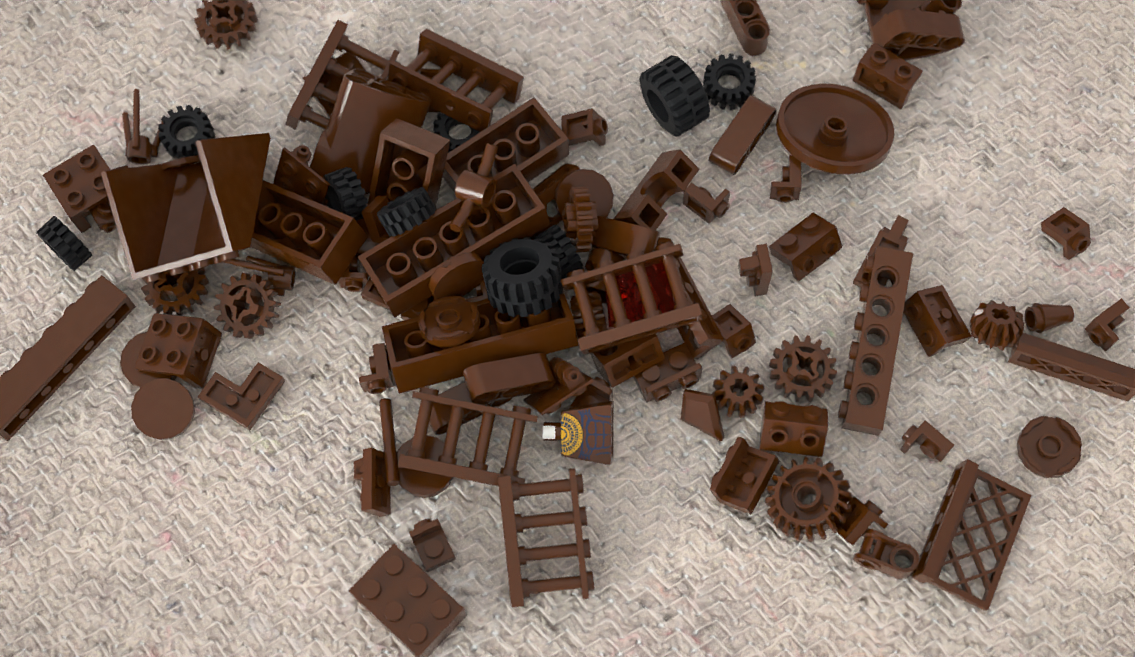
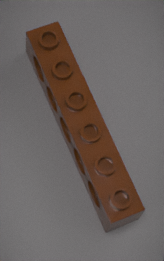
M876 246L873 255H867L864 272L869 273L868 283H862L859 301L864 302L862 313L857 312L854 323V330L859 331L857 342L852 341L848 357V359L853 360L852 371H846L843 389H848L847 400H841L838 418L843 419L842 429L879 436L883 431L913 258L912 252ZM877 278H888L891 281L892 286H881ZM875 305L884 307L887 315H876L872 307ZM867 335H878L881 338L882 344L878 346L869 343ZM870 363L874 365L877 374H866L862 369V364ZM857 393H867L871 397L872 403L870 405L859 403L856 397Z

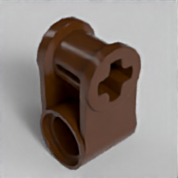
M867 529L862 535L864 539L859 552L853 556L854 562L865 568L892 576L895 579H907L913 574L919 564V554L914 547L873 529ZM874 545L873 552L870 554L871 546ZM899 555L905 556L910 561V567H899L895 563L894 558Z

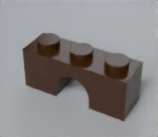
M680 149L662 152L614 217V220L643 226L656 231L667 215L661 208L663 204L673 194L683 192L697 174L699 168Z

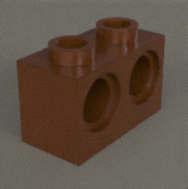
M656 334L591 353L597 371L612 388L665 359Z

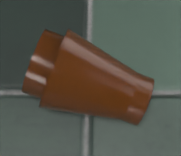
M1034 303L1025 310L1027 328L1037 333L1045 332L1065 323H1071L1074 320V311L1070 305Z

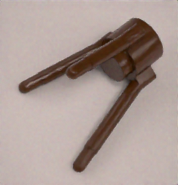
M136 88L134 89L133 137H131L128 113H122L126 142L125 156L129 162L143 165L150 163L151 157H158V147L161 140L158 135L160 133L159 129L153 144L149 142L150 139L148 137L140 135V91Z
M247 256V261L232 259L224 262L268 273L267 280L272 282L271 285H273L274 290L278 291V296H284L285 290L292 291L294 288L295 267L277 264L253 256Z

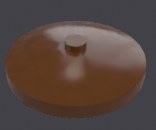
M813 84L793 91L782 102L776 121L779 139L791 155L812 168L833 174H857L875 168L888 156L894 140L892 120L877 101L861 91L837 84Z

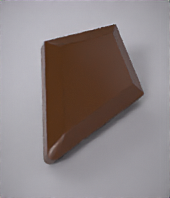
M685 389L683 391L681 420L722 441L725 436L716 396L714 394Z

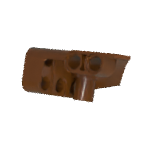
M857 0L859 4L864 5L872 44L876 43L904 60L941 54L956 49L965 42L960 18L958 15H955V12L961 8L962 0Z
M360 69L350 70L343 76L327 129L322 132L318 140L310 168L324 178L325 174L350 167L352 172L357 174V179H360L362 183L361 188H364L365 194L370 193L381 131L396 118L422 128L431 99ZM325 199L323 205L328 206V200Z

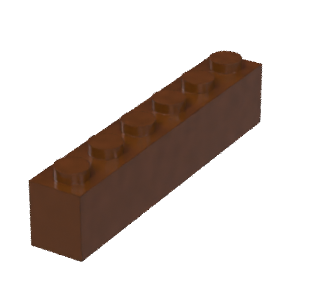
M101 275L96 281L91 282L86 287L85 293L75 303L70 304L65 309L63 316L54 325L45 329L37 343L33 347L26 349L22 353L20 360L10 370L5 371L0 376V436L6 441H9L136 307L124 292Z

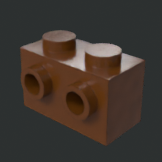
M765 401L760 428V450L823 457L828 431V409L815 405L801 406L788 404L783 401Z

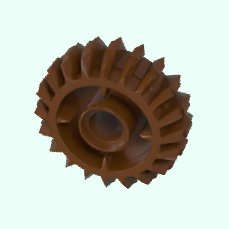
M805 456L801 465H798L797 461L792 459V468L789 470L781 465L780 470L783 475H772V480L776 485L767 486L766 490L771 496L765 498L766 505L771 507L767 513L770 518H775L773 522L777 529L783 527L782 532L787 537L794 533L796 541L799 542L805 534L808 541L812 543L815 539V534H819L821 539L825 540L827 538L825 531L828 529L837 534L838 529L835 523L846 524L847 520L842 513H851L852 508L847 502L853 500L852 493L847 491L850 488L848 480H842L844 477L843 472L840 469L834 471L835 467L830 461L823 466V461L819 457L811 464L809 457ZM806 495H816L812 503H801Z

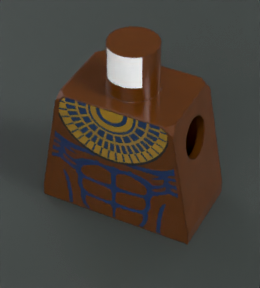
M614 401L564 408L561 411V422L543 423V441H561V456L611 465L613 462Z

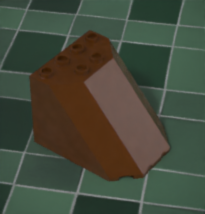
M269 133L196 141L199 152L198 156L179 158L156 165L101 172L132 280L145 277L146 283L164 279V272L170 271L171 276L202 269L209 265L219 264L240 257L239 251L250 248L271 139Z

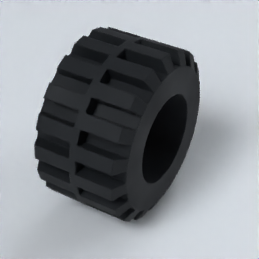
M671 55L640 74V88L647 107L656 121L673 136H680L709 118L710 107L704 87L695 72L679 57Z
M524 237V239L515 238L511 239L512 241L500 243L498 248L494 247L490 250V255L485 256L484 264H482L487 295L492 307L497 308L498 312L502 314L508 313L512 317L516 315L528 317V314H540L541 310H548L552 307V303H557L560 299L559 294L563 293L561 283L563 278L556 249H553L552 245L548 242L543 243V240L538 238L531 240V237Z

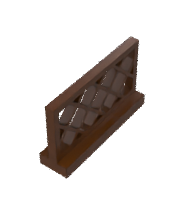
M967 459L956 465L912 578L921 583L927 582L986 611L989 610L1032 495L978 469L979 464ZM977 479L987 483L992 496L978 499L974 489ZM1006 494L1020 500L1016 511L1007 514L1000 497ZM969 498H971L972 503L967 504ZM994 499L1001 517L988 521L981 503ZM974 506L981 524L968 528L963 514L966 508ZM1002 520L1007 535L1005 540L996 542L990 524ZM958 526L961 528L959 532H957ZM983 527L990 545L977 550L970 531ZM963 534L970 552L957 557L952 542L954 537ZM992 549L997 562L993 569L985 571L978 553ZM947 555H949L950 560L945 561ZM972 555L979 574L965 578L958 560ZM952 563L959 579L958 582L952 584L939 579L943 566ZM992 573V575H991V577H990V580H989L987 574ZM981 577L986 589L982 600L972 595L967 583L968 581ZM961 584V587H962L963 590H961V589H959V588H957V587H955V586Z

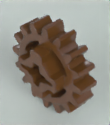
M202 0L204 9H196L198 17L194 18L197 26L196 29L200 37L204 38L205 43L209 45L213 42L216 49L225 44L227 50H230L232 43L240 47L242 46L241 39L244 38L248 41L251 39L248 32H256L254 23L258 22V18L252 2L249 3L248 0H211L210 2Z
M586 186L571 187V190H569L570 198H568V202L564 203V210L562 211L564 232L566 237L571 238V244L575 246L576 253L590 252L592 249L591 242H593V237H596V230L599 226L596 202L590 201V193H588Z
M202 268L171 276L170 271L164 272V279L146 283L147 285L141 287L142 292L146 295L144 299L149 306H152L156 313H160L163 310L164 314L172 315L175 311L178 316H183V310L185 309L193 313L194 308L192 305L194 303L198 305L203 304L200 295H208V290L203 286L209 283L207 276L204 275L206 271Z
M241 273V279L231 276V285L222 283L221 287L224 293L215 295L217 299L221 300L219 305L214 306V310L221 311V315L216 318L217 322H226L223 330L227 332L233 331L234 337L241 338L244 335V338L253 339L254 333L258 336H263V327L272 329L274 326L270 321L271 318H279V314L274 312V307L281 306V302L274 301L273 299L278 294V291L269 289L272 282L265 279L262 281V276L253 274L251 277L248 273ZM246 303L250 304L249 309L245 308Z
M796 335L793 337L792 344L784 340L781 344L782 350L775 348L773 356L776 359H771L769 367L774 370L770 372L769 377L770 379H778L774 388L776 390L784 388L785 398L789 397L792 393L795 395L796 402H799L802 396H806L808 402H812L814 393L822 398L825 394L824 388L831 389L834 383L831 379H834L837 374V370L832 369V367L835 366L837 361L836 358H828L831 352L830 347L824 350L820 348L822 340L819 339L813 344L811 343L810 336L807 335L804 342H800ZM785 358H786V359H787V365L789 366V368H788L787 371L784 373V371H783V361H784ZM820 365H822L823 368V376L821 379L819 378L820 374L817 372V369Z

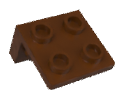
M91 145L43 174L66 214L81 233L92 227L86 218L90 215L89 210L108 199L101 172L111 169L95 145Z
M155 313L149 325L135 368L143 372L175 375L192 387L204 388L222 332L204 318Z

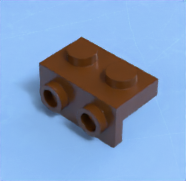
M813 212L772 243L769 249L771 255L791 268L793 277L800 281L842 249V243L837 227Z
M737 437L734 445L729 447L726 459L719 472L713 476L710 491L719 503L752 515L780 461L776 455L750 447L744 438Z

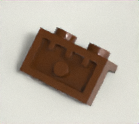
M873 43L860 59L852 81L897 108L902 109L908 101L913 86L921 77L922 70L880 45Z
M943 285L919 290L905 301L903 313L928 357L936 355L943 348L964 343L972 337Z
M686 343L663 352L664 360L633 376L646 403L655 400V402L662 401L672 394L671 391L679 387L687 389L699 382L703 368L700 363L696 364Z

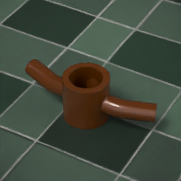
M486 143L477 172L466 169L459 176L455 188V196L463 200V203L450 224L452 230L456 232L462 230L475 205L487 208L491 204L496 192L497 183L495 179L488 176L492 169L498 146Z

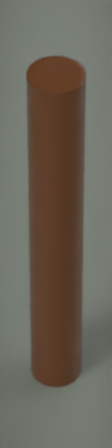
M384 398L379 401L386 481L388 486L399 485L392 402L391 399Z

